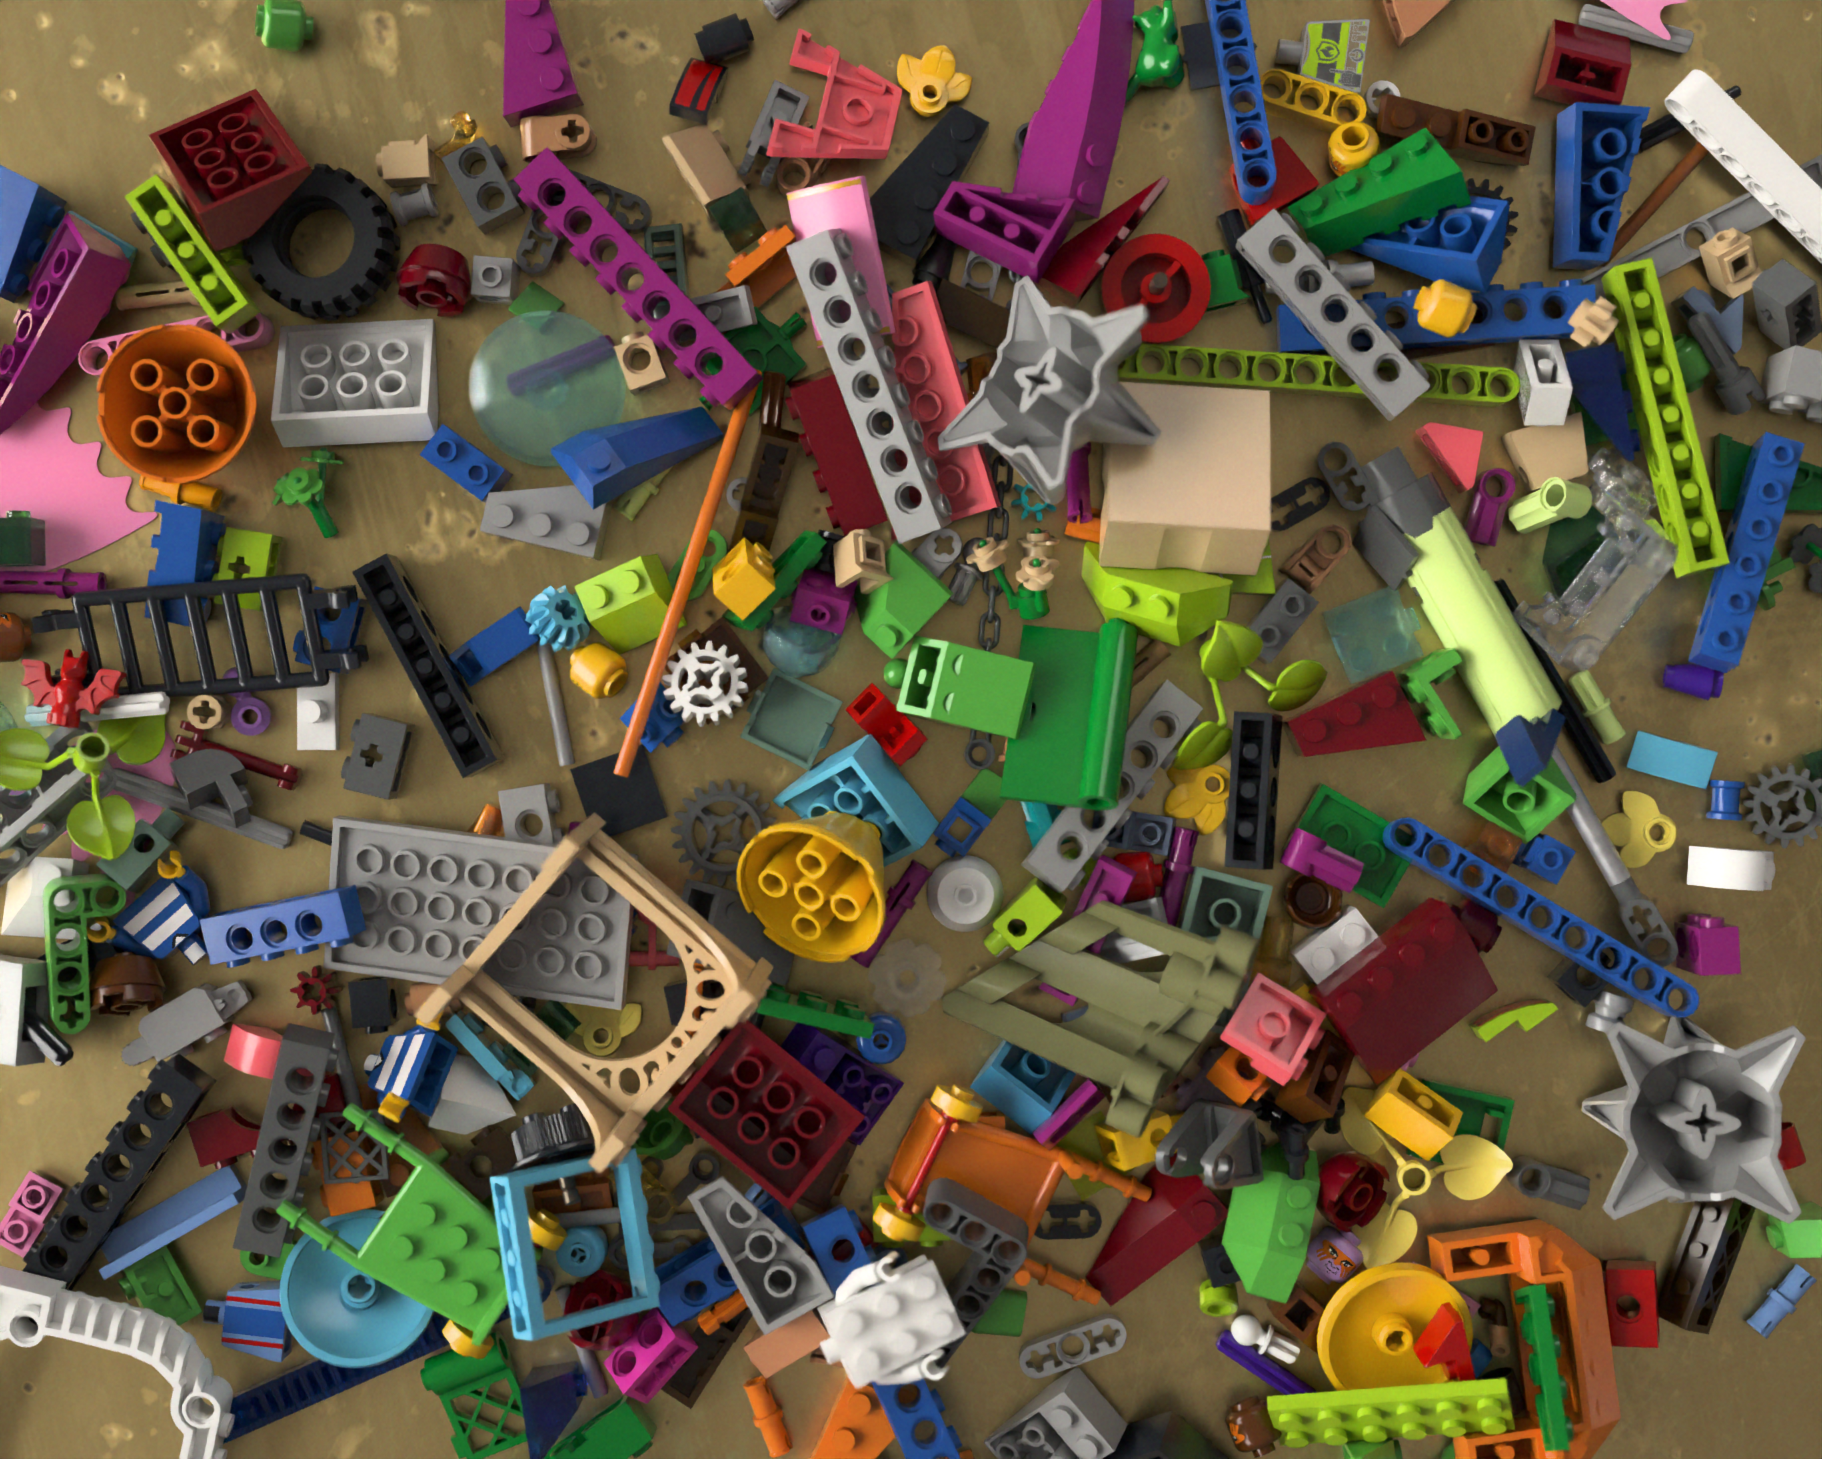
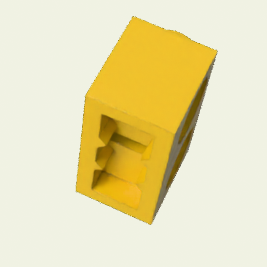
M745 537L712 568L714 595L742 621L776 589L775 570L771 562L773 559L772 555L760 543L756 542L753 545Z

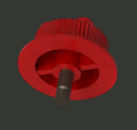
M1146 234L1133 238L1123 244L1107 263L1101 283L1102 301L1107 314L1140 305L1146 308L1149 318L1139 330L1142 342L1166 343L1190 332L1203 317L1211 293L1209 273L1198 252L1183 240L1166 234Z

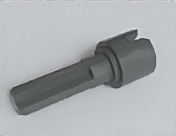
M1703 311L1690 317L1687 327L1718 378L1714 389L1727 411L1731 415H1738L1749 411L1752 404L1747 396L1752 395L1753 399L1762 401L1765 397V392L1749 367L1739 366L1707 312Z

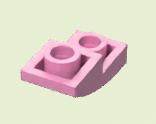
M29 1171L8 1204L11 1207L0 1223V1245L24 1258L30 1248L41 1237L43 1229L51 1219L65 1189L35 1172Z

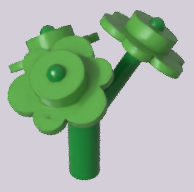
M322 447L320 451L312 450L311 458H300V461L318 462V471L316 469L306 471V469L299 467L292 470L290 474L287 472L282 478H278L277 484L273 489L278 495L272 504L277 506L283 501L287 505H294L298 502L304 504L310 509L324 538H330L339 531L324 504L327 463L344 465V461L335 460V452H329L325 447Z

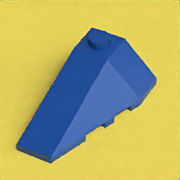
M1470 196L1472 204L1457 208L1456 204L1437 210L1439 216L1425 221L1422 220L1421 216L1398 224L1400 229L1387 235L1385 233L1368 235L1365 237L1364 243L1349 249L1433 281L1444 279L1468 290L1486 292L1501 264L1510 208L1509 202L1506 200Z
M701 406L585 430L551 448V453L594 510L724 438V434Z

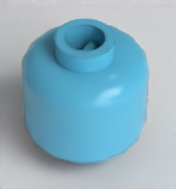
M580 1225L567 1228L565 1230L567 1237L555 1252L558 1264L563 1271L571 1276L585 1277L592 1275L599 1270L608 1255L609 1244L606 1234L597 1225Z

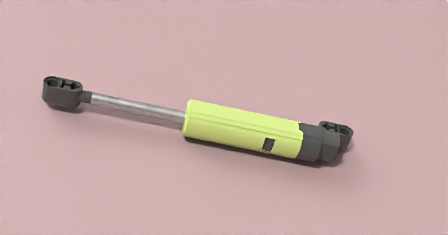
M1341 442L1326 444L1318 454V464L1340 504L1344 508L1354 511L1365 507L1367 512L1371 507L1377 505L1420 554L1411 569L1413 574L1406 578V581L1416 596L1422 598L1423 603L1421 607L1444 648H1455L1461 657L1462 662L1455 667L1494 736L1499 729L1516 715H1521L1530 722L1536 716L1541 719L1553 708L1558 710L1562 700L1487 568H1481V560L1476 553L1474 545L1433 473L1430 472L1417 479L1399 446L1360 467L1347 445ZM1333 448L1343 450L1347 456L1345 467L1338 471L1328 469L1324 463L1326 452ZM1351 467H1354L1358 473L1357 475L1350 476L1355 486L1363 485L1366 490L1361 494L1363 501L1359 504H1356L1354 500L1346 501L1343 495L1348 492V489L1343 481L1338 486L1333 481V477L1344 475ZM1555 744L1551 756L1577 795L1576 800L1566 810L1618 900V913L1642 956L1661 967L1670 965L1678 955V946L1654 903L1648 896L1639 891L1557 744ZM1639 905L1640 908L1644 909L1643 915L1650 927L1643 929L1637 918L1632 916L1634 914L1632 910L1634 906ZM1663 938L1667 940V947L1664 952L1657 955L1648 953V945L1653 939Z

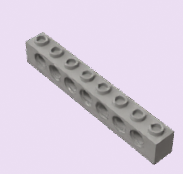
M841 228L826 229L786 246L899 544L951 524L952 508L947 496L941 494L936 482L938 478L936 465L932 458L927 457L922 445V442H924L922 428L918 421L913 420L909 411L910 397L904 384L898 382L894 371L896 367L894 354L889 346L884 345L880 334L882 323L876 310L870 308L866 297L868 292L867 283L862 273L856 271L851 258L854 250L849 237L842 233ZM829 263L833 264L837 271V277L833 284L825 276V269ZM843 300L851 308V316L848 321H845L839 313V306ZM856 338L861 339L865 344V354L862 358L858 357L853 350V343ZM870 375L875 376L879 381L880 389L877 395L872 394L867 387V380ZM884 412L890 414L893 418L894 427L891 432L885 430L882 426L881 417ZM897 449L904 451L907 455L908 464L905 469L896 463L895 453ZM911 486L918 488L921 492L922 501L920 505L914 504L909 497Z

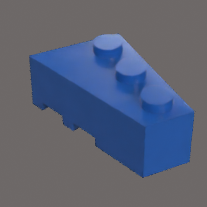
M0 165V297L14 303L17 297H20L26 291L29 285L28 276L34 264L40 261L47 246L46 241L49 235L64 218V207L67 201Z
M155 500L154 512L162 513L160 535H152L151 547L158 549V557L155 570H149L147 586L212 581L214 574L219 572V563L216 561L219 539L221 535H225L227 527L223 523L225 516L202 509ZM200 597L205 621H207L211 611V600L208 597ZM184 599L163 600L167 621L190 627ZM146 602L144 617L150 618L148 604Z

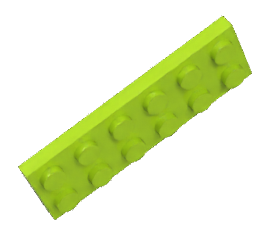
M1506 1378L1267 1396V1408L1273 1427L1282 1433L1278 1439L1280 1446L1287 1445L1291 1448H1303L1308 1444L1314 1443L1338 1446L1345 1444L1347 1441L1356 1440L1379 1443L1387 1438L1404 1437L1408 1440H1420L1427 1435L1441 1434L1447 1437H1460L1470 1432H1484L1495 1435L1501 1434L1506 1430L1515 1429L1514 1414Z

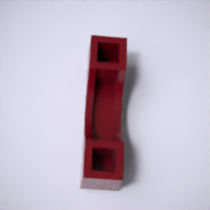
M337 1072L325 1075L323 1083L331 1084L326 1105L325 1107H317L315 1118H319L320 1113L338 1112L346 1109ZM294 1103L292 1110L303 1111L304 1108ZM234 1105L199 1116L186 1123L200 1167L214 1163L215 1169H220L238 1162L237 1155L250 1152L252 1158L255 1156L262 1124L246 1118ZM340 1116L332 1117L329 1121L341 1129L348 1119ZM327 1127V1133L333 1132ZM280 1139V1141L287 1140L289 1146L295 1144V1142L290 1139Z

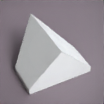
M456 1053L432 1116L429 1118L428 1127L467 1135L516 1116V1113L499 1083L493 1079L474 1057Z

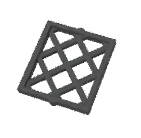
M379 1108L363 1109L365 1112L371 1110L375 1119L386 1126L385 1116L379 1113ZM344 1111L319 1114V1118L322 1119L320 1134L325 1184L359 1183L360 1181L390 1178L387 1146L364 1130H361L363 1133L354 1142L344 1133L353 1122L348 1120L339 1129L329 1121L332 1117L343 1116L342 1113ZM327 1127L336 1134L329 1143ZM366 1136L378 1144L370 1154L359 1146ZM339 1138L351 1146L343 1156L331 1148ZM380 1149L382 1165L373 1158ZM354 1150L365 1158L357 1169L346 1160ZM329 1154L338 1160L331 1170ZM368 1163H371L380 1171L377 1175L364 1176L361 1173ZM341 1165L353 1173L350 1177L337 1178L334 1175Z

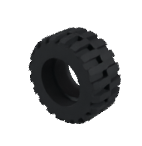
M316 163L314 169H311V174L252 236L245 239L247 240V245L241 249L244 260L251 264L248 271L253 280L262 286V290L269 297L292 312L295 311L304 317L311 319L321 317L329 321L338 320L339 314H344L347 317L359 314V306L365 304L371 307L378 301L374 294L380 288L386 292L392 283L387 279L389 271H397L399 260L394 257V252L400 250V238L394 233L397 225L393 215L386 209L387 205L367 184L340 167L337 170H333L328 164ZM324 209L338 210L349 218L354 229V242L349 257L340 268L328 275L308 277L301 274L293 266L289 251L290 240L295 228L306 216L313 212Z

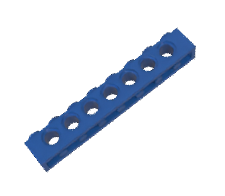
M1582 279L1563 280L1559 282V287L1545 288L1543 282H1526L1520 284L1519 289L1504 290V285L1491 284L1486 292H1471L1473 296L1472 303H1475L1476 307L1483 314L1482 323H1471L1464 333L1458 332L1450 338L1443 337L1419 325L1417 321L1418 310L1414 309L1413 305L1420 289L1401 292L1402 297L1386 298L1385 292L1365 293L1362 295V300H1355L1357 303L1364 301L1377 316L1374 322L1384 333L1387 330L1392 332L1401 342L1402 349L1510 343L1519 342V340L1572 339L1570 335L1575 329L1567 322L1585 298L1592 303L1596 301L1595 284L1583 285ZM1545 301H1554L1560 306V318L1552 319L1545 314ZM1513 303L1520 307L1522 311L1520 321H1511L1505 316V304ZM1286 304L1278 305L1276 309L1277 350L1279 353L1329 354ZM1331 304L1325 307V315L1331 322L1338 323L1345 320V311L1341 306ZM1389 311L1401 313L1405 320L1404 327L1400 329L1389 327L1385 320L1386 313ZM1357 333L1351 337V345L1356 351L1367 352L1371 349V341L1365 334Z
M840 1204L799 1224L815 1261L834 1294L833 1299L836 1296L837 1289L853 1270L878 1261L870 1245L863 1247L858 1233L863 1231V1227L854 1209L847 1212L846 1207ZM840 1239L849 1240L852 1246L850 1255L844 1260H836L832 1255V1247ZM924 1379L907 1383L916 1385L917 1395L912 1402L901 1403L898 1400V1393L901 1387L906 1384L879 1385L874 1381L871 1382L906 1459H937L939 1457L960 1459L956 1449L962 1447L961 1441L953 1425L946 1427L940 1413L946 1409L936 1388L929 1391ZM924 1420L932 1421L934 1426L932 1434L926 1439H917L915 1437L916 1426Z

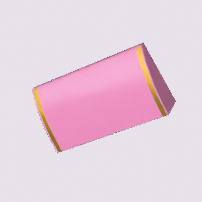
M865 176L786 193L796 242L826 229L841 228L842 233H845L852 243L854 254L851 258L856 271H860L866 280L868 287L866 297L870 308H874L882 323L880 334L896 333ZM829 263L825 269V276L831 284L836 280L837 271L834 265ZM843 300L839 306V313L845 321H848L851 316V308ZM811 314L817 348L824 347Z

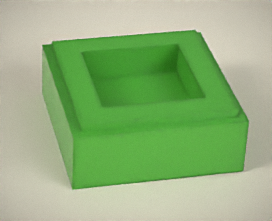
M989 768L981 769L961 795L991 819L994 818L1006 801V799H1000L1002 778Z

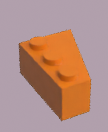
M846 1375L809 1459H876L896 1437L871 1382L857 1389L850 1381L848 1375ZM901 1388L898 1393V1400L901 1403H910L917 1394Z

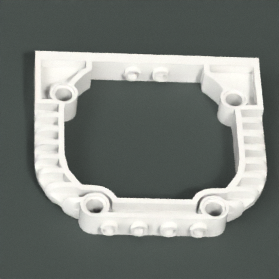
M0 1266V1341L9 1338L14 1344L21 1347H32L37 1345L46 1335L128 1354L152 1365L174 1388L171 1399V1416L175 1425L184 1433L179 1459H226L227 1449L222 1447L224 1438L229 1436L235 1419V1414L230 1413L233 1390L224 1378L214 1375L209 1357L205 1359L202 1351L196 1344L195 1337L190 1332L186 1333L176 1324L175 1320L157 1314L152 1309H142L134 1307L129 1303L110 1301L108 1298L101 1296L99 1298L90 1296L81 1291L66 1290L67 1282ZM29 1317L33 1318L38 1325L33 1324ZM202 1398L210 1400L213 1406L206 1404Z

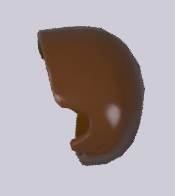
M1299 873L1286 886L1284 907L1295 924L1307 929L1324 928L1333 923L1342 913L1343 895L1340 889L1325 883V881L1313 875L1308 877Z

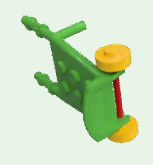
M351 1102L342 1115L357 1125L356 1130L358 1132L364 1130L389 1148L388 1153L392 1154L395 1152L415 1166V1169L360 1250H357L338 1236L339 1231H330L306 1214L308 1209L305 1207L299 1209L285 1199L278 1207L276 1213L291 1223L290 1228L298 1227L322 1244L324 1252L329 1249L357 1270L450 1319L442 1332L450 1342L451 1348L464 1357L471 1356L477 1359H484L494 1345V1340L490 1335L493 1331L492 1326L509 1302L496 1215L440 1166L449 1158V1153L445 1148H438L427 1155L405 1140L404 1133L401 1132L398 1135L372 1117L373 1112L371 1110L365 1112ZM527 1207L537 1265L542 1259L543 1248L557 1251L566 1239L567 1233L559 1224L560 1220L551 1212L545 1209L539 1211Z

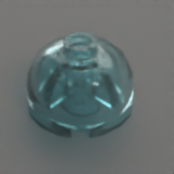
M790 606L773 609V615L764 625L763 648L770 663L792 678L812 676L823 672L835 659L842 635L790 621L792 613L789 612Z

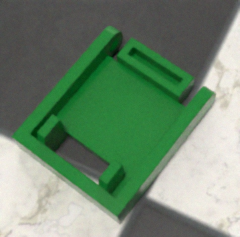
M1422 1078V1084L1463 1112L1454 1136L1471 1134L1480 1137L1485 1112L1490 1116L1498 1117L1492 1143L1504 1152L1515 1100L1502 1095ZM1406 1148L1405 1154L1423 1159L1409 1148ZM1440 1151L1430 1161L1443 1163Z

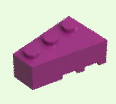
M505 0L503 117L512 128L520 125V120L525 117L550 116L584 105L552 0Z
M952 181L933 213L936 233L1023 277L1028 275L1036 283L1040 282L1076 221L1075 199L1063 197L1061 201L1041 198L1038 196V193L1026 192V195L1002 192V188Z

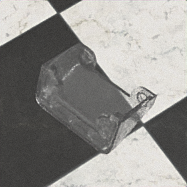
M1607 490L1595 505L1604 513L1605 522H1601L1596 529L1607 538L1561 598L1547 591L1543 597L1546 601L1532 606L1522 601L1513 612L1517 623L1558 665L1573 672L1585 671L1597 663L1644 601L1672 568L1677 559V547L1659 522L1646 510L1610 490Z

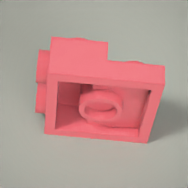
M1258 972L1221 1034L1220 1039L1253 1059L1250 1063L1251 1067L1284 1086L1290 1077L1297 1081L1304 1071L1308 1060L1303 1058V1055L1307 1048L1314 1051L1326 1030L1322 1029L1320 1025L1326 1013Z

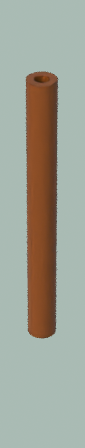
M1700 142L1688 152L1619 228L1615 236L1610 259L1608 262L1601 264V266L1605 267L1707 156L1709 151Z

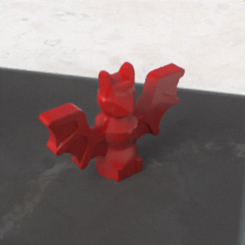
M66 649L60 671L61 681L55 686L51 678V667L48 663L30 659H23L21 662L25 668V677L21 685L26 686L33 692V705L39 708H43L45 705L52 707L47 715L46 723L79 729L81 711L88 710L91 714L99 715L101 706L106 701L119 698L118 688L127 674L117 670L100 669L91 685L85 689L82 682L87 675L86 666L89 653L83 651L80 657L76 658L73 657L72 650Z

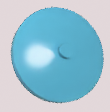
M363 1209L338 1216H330L319 1223L332 1232L335 1230L339 1231L338 1236L357 1250H360L380 1221L379 1217L385 1211ZM305 1233L290 1252L280 1281V1304L283 1317L298 1343L314 1357L331 1365L344 1368L376 1366L388 1362L408 1350L424 1333L435 1311L357 1270L329 1249L324 1252L322 1250L323 1245Z

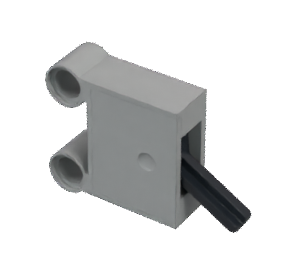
M0 954V1064L22 1066L44 1063L46 1055L56 1066H63L73 1058L74 1052L72 1047L48 1025L46 961Z

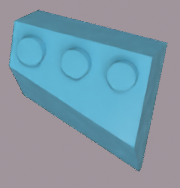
M871 733L818 762L810 771L804 773L772 800L782 809L785 806L789 807L802 819L825 815L829 811H836L853 815L864 822L873 823L880 831L879 840L883 849L884 867L921 849L939 825V822Z

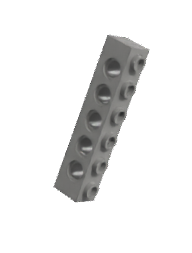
M1273 208L1237 240L1235 248L1389 422L1392 421L1430 387V384L1426 381L1429 378L1428 373L1416 360L1411 362L1407 360L1400 352L1403 348L1401 342L1392 332L1387 330L1384 333L1374 322L1377 319L1376 314L1364 301L1357 303L1348 293L1351 287L1345 278L1337 271L1332 274L1322 262L1325 258L1321 251L1312 242L1306 245L1296 234L1299 228L1292 218L1286 213L1279 215ZM1278 246H1286L1292 250L1294 259L1289 263H1280L1273 257V249ZM1304 275L1314 276L1319 282V290L1314 293L1303 291L1299 286V278ZM1331 304L1341 306L1345 311V320L1338 323L1331 322L1325 315V307ZM1357 333L1365 334L1371 341V349L1367 352L1356 351L1351 345V337ZM1381 363L1392 364L1397 371L1396 380L1386 382L1380 379L1377 374L1378 365Z
M1169 680L1160 684L1127 726L1121 778L1124 793L1122 798L1119 799L1118 807L1112 810H1094L1099 814L1101 823L1098 829H1092L1084 822L1086 808L1066 806L1021 865L1057 894L1066 888L1072 891L1086 874L1081 868L1090 857L1096 860L1108 846L1109 841L1105 837L1113 826L1119 830L1131 816L1132 811L1128 807L1136 796L1142 800L1155 784L1151 777L1160 766L1165 770L1178 753L1174 747L1181 737L1186 739L1201 724L1197 716L1204 708ZM1155 720L1164 721L1168 725V738H1161L1155 733L1153 728ZM1136 749L1144 753L1147 760L1145 768H1138L1133 765L1130 759L1132 750ZM1064 839L1073 841L1077 846L1078 852L1074 860L1065 858L1060 851V845Z

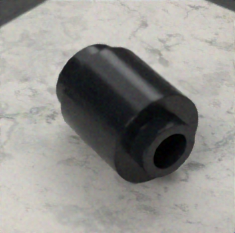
M736 13L702 26V31L694 33L705 63L715 60L717 64L750 51L748 42L754 41L747 19L739 20Z

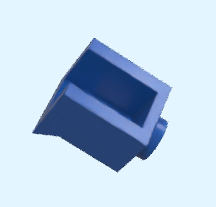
M960 796L933 832L938 837L935 845L951 857H954L957 852L964 857L992 819ZM957 817H960L973 827L962 843L947 832Z
M1538 833L1527 844L1518 841L1507 861L1544 882L1557 885L1576 851L1549 835Z

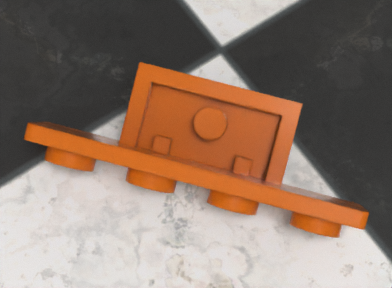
M786 225L780 230H777L776 227L770 229L758 240L760 246L748 255L746 252H743L733 259L728 265L730 271L725 274L728 282L716 292L744 285L750 286L754 307L760 308L794 280L797 275L786 246L796 243L794 229L790 231Z

